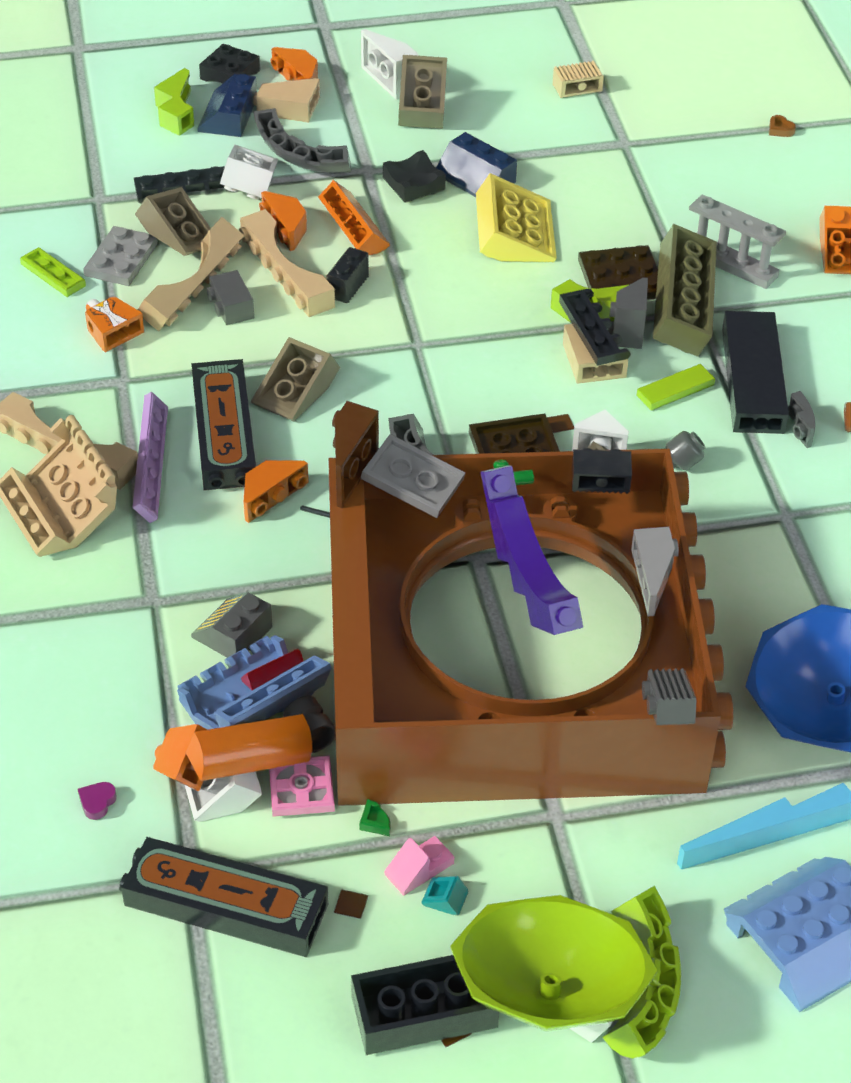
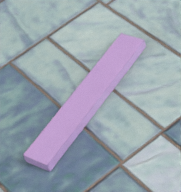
M153 392L144 395L132 507L149 523L156 521L158 518L168 406Z

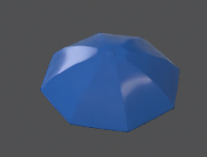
M821 604L763 631L745 687L782 738L851 753V609Z

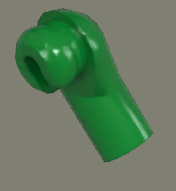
M497 460L493 463L494 469L509 465L506 460ZM532 469L513 471L516 486L534 483Z

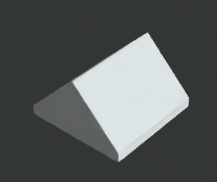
M603 410L575 424L572 451L573 449L581 450L587 448L593 441L606 450H627L629 431L608 411Z

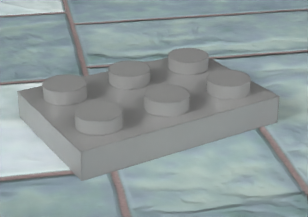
M113 226L83 268L84 276L130 286L157 246L158 239L145 232Z
M389 434L362 471L361 479L438 518L464 480L465 472Z

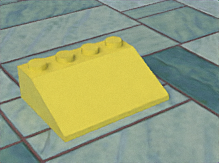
M490 173L476 192L480 253L499 261L555 262L557 258L550 199Z

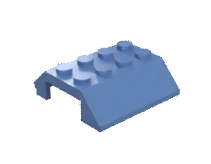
M276 635L270 638L265 636L249 645L253 655L244 648L225 659L228 669L222 662H219L200 673L204 681L203 683L195 675L179 684L177 692L180 703L193 722L206 729L264 721L276 713L284 712L286 707L295 699L302 696H312L316 690L323 687L331 672V664L314 655L258 688L251 690L242 682L241 677L288 653L284 639Z
M826 856L822 859L814 858L798 867L797 871H791L774 880L772 885H765L747 895V900L740 899L724 908L727 918L726 925L734 935L740 938L744 934V929H746L782 972L779 988L799 1012L851 982V866L846 860Z

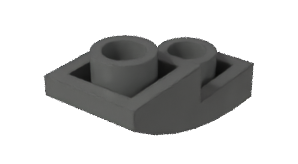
M801 391L791 394L788 412L790 418L795 420L793 426L795 437L806 448L812 446L815 432V417L808 400Z

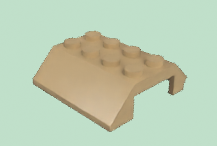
M69 415L65 420L60 418L50 428V431L60 437L61 440L27 475L11 467L0 478V498L35 554L39 557L77 548L115 510L117 494L115 475L108 464L105 463L97 448L93 446V442L86 432L82 430V426L74 415Z

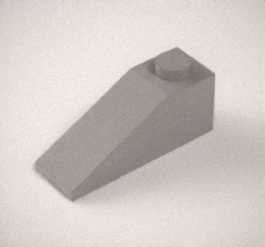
M669 527L634 529L631 550L648 616H654L671 573L674 556H678V541L676 538L672 539Z

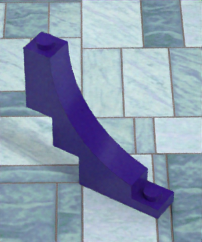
M508 465L482 471L481 477L497 557L509 563L514 592L525 596L531 626L552 635L584 628L578 597L571 594L560 583L542 552L531 525L523 496L517 494L512 466Z

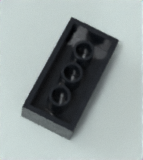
M454 955L351 975V997L366 1055L498 1028L499 1012L484 1006L472 998Z

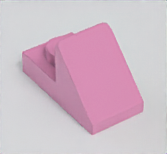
M433 836L419 846L412 838H409L385 869L384 875L404 896L453 865L454 855L436 836Z

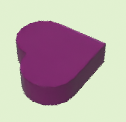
M100 782L78 788V795L84 814L92 820L103 818L108 812V807L117 798L115 787L109 782Z

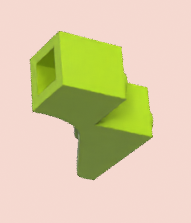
M186 68L181 69L154 87L159 125L178 136L195 126L193 107L186 103L191 92V86L188 81L190 71Z
M571 279L552 289L551 309L571 323L559 303L560 294L588 288L575 283ZM628 285L592 289L594 296L589 300L591 303L599 302L601 304L602 311L598 313L601 319L609 318L611 321H614V317H610L611 302H616L617 291Z

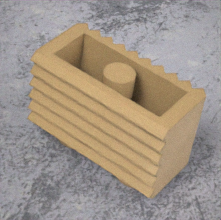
M594 60L587 63L580 62L575 65L572 63L567 66L554 67L553 86L556 88L560 98L602 92L604 76Z

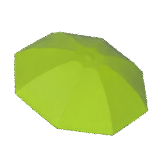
M562 895L487 904L450 945L459 970L474 1000L492 1010L546 1032L608 1023L624 1018L658 972L630 921Z

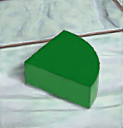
M367 799L359 823V830L390 837V818L381 808V805Z

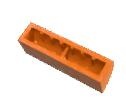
M333 180L318 196L356 249L368 252L369 255H374L390 246V243L353 194L338 182Z
M301 714L196 731L193 733L186 754L200 781L309 762L312 754V737L309 725L304 715Z

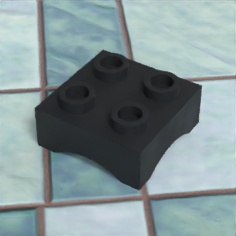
M228 44L220 45L199 64L200 80L206 82L217 81L222 84L234 74L251 76L260 71L259 55Z
M424 150L418 151L402 161L383 162V179L404 203L445 190L446 174L432 164Z

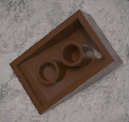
M346 401L342 409L335 412L332 420V426L335 427L333 448H335L337 507L343 508L361 480L362 471L379 449V410Z

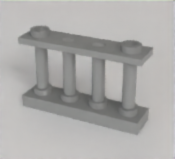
M703 194L689 206L690 211L700 215L697 234L707 236L709 219L720 223L716 249V267L764 289H767L778 278L780 269L769 265L772 247L786 235V230ZM730 228L741 233L739 251L727 246ZM751 237L763 242L760 260L748 256Z

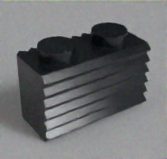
M352 247L347 248L326 275V280L335 289V300L349 303V300H352V297L360 289L362 283H365L364 280H367V277H369L368 252Z
M590 448L573 449L572 490L574 492L585 491L586 493L588 491L592 493L594 491L597 493L601 491L603 493L614 492L616 494L619 492L622 494L625 492L628 494L632 479L631 451H621L619 449L610 451L593 450Z

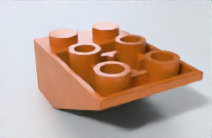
M825 205L820 215V245L824 273L851 274V206Z

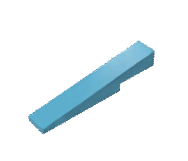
M843 782L794 806L784 797L681 845L677 865L681 870L851 820V791Z

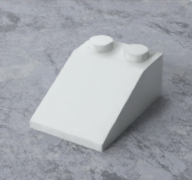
M366 29L361 30V68L392 97L399 99L403 55L419 56L418 53L407 43Z
M234 145L227 158L220 184L225 185L224 188L229 191L238 192L240 190L246 192L248 197L260 200V197L262 198L261 192L268 191L278 159Z

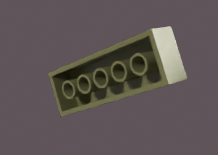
M674 223L660 243L653 339L698 357L712 338L717 241Z

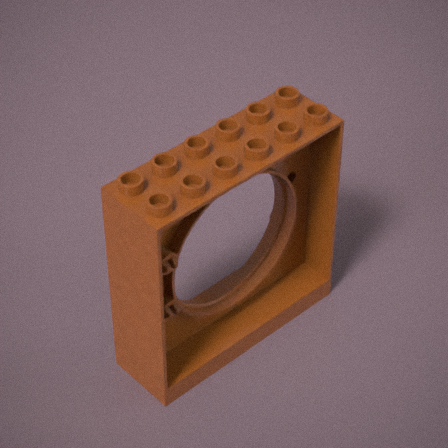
M670 449L621 450L631 451L632 479L628 494L625 492L622 494L619 492L616 494L614 492L603 493L601 491L599 493L596 491L593 493L590 491L587 493L585 491L574 492L572 490L573 451L432 455L465 472L464 480L438 518L362 479L343 508L337 507L336 458H328L338 806L365 805L367 799L378 804L707 793L711 768H724L725 738L723 732L718 730L732 729L733 703L730 692H716L714 681H722L723 651L720 644L707 645L705 635H712L714 632V606L711 598L698 599L697 590H704L705 560L702 554L690 555L689 547H695L697 543V519L694 512H682L681 506L688 505L689 479L686 471L674 472ZM497 460H506L512 466L513 471L533 470L534 483L517 485L516 489L517 494L523 496L527 513L540 547L574 555L606 572L628 593L640 614L641 635L634 657L613 677L586 691L570 696L542 700H521L487 694L470 688L446 675L423 654L414 641L410 623L411 608L415 595L424 583L440 569L459 558L482 550L496 548L481 472L494 469L493 463ZM669 527L672 539L676 538L678 541V556H674L672 570L654 616H648L631 550L634 529ZM664 668L667 671L669 668L671 670L683 668L686 671L697 699L695 724L656 725L654 716L648 715L647 700H643L642 681H647L650 669L661 671Z

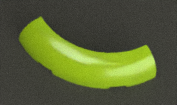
M655 885L611 911L612 915L630 921L658 970L653 980L624 1018L619 1019L616 1025L603 1036V1039L611 1049L621 1056L628 1058L646 1055L661 1041L666 1034L665 1029L670 1017L676 1013L680 997L681 964L679 948L672 943L668 928L671 925V919Z

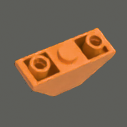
M281 47L271 48V65L286 80L318 79V60L306 50Z
M268 191L261 192L262 202L259 203L260 211L264 209L268 211L277 222V233L281 243H285L290 251L295 250L307 231L306 210L295 197Z
M266 460L247 472L243 500L245 521L249 523L255 518L262 516L267 510L277 503L284 501L286 497L309 483L308 463L303 460Z

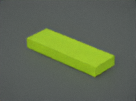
M40 247L20 257L22 266L66 297L86 287L84 278Z
M701 364L640 387L637 389L636 395L650 410H654L713 386L715 378Z

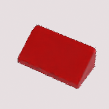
M297 648L246 673L241 677L242 682L251 690L258 688L303 662L301 651Z

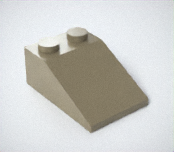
M403 55L398 126L443 129L447 72L446 57Z
M182 187L147 196L135 213L150 235L184 256L201 251V242L211 229Z
M288 337L250 402L294 422L329 388L340 366L330 353Z

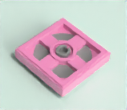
M330 756L311 757L309 762L269 769L273 817L335 812Z

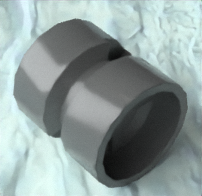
M308 695L291 702L284 710L283 717L304 715L311 732L312 753L319 752L329 746L336 737V727L329 717L323 714V708L316 698Z

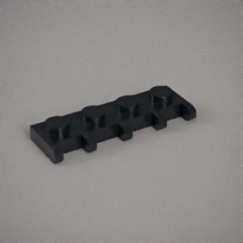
M225 166L134 177L138 203L143 202V198L180 187L184 189L186 194L196 191H205V194H210L212 189L224 188L225 185L220 184Z
M588 288L560 294L559 303L597 366L625 360L631 356L627 348L619 349L617 346L622 341L620 335H611L608 328L612 326L611 320L609 318L601 319L598 315L602 311L601 304L599 302H590L589 299L594 296L592 289Z

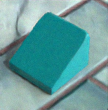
M459 876L432 877L421 903L423 906L438 911L459 915L468 895V889Z

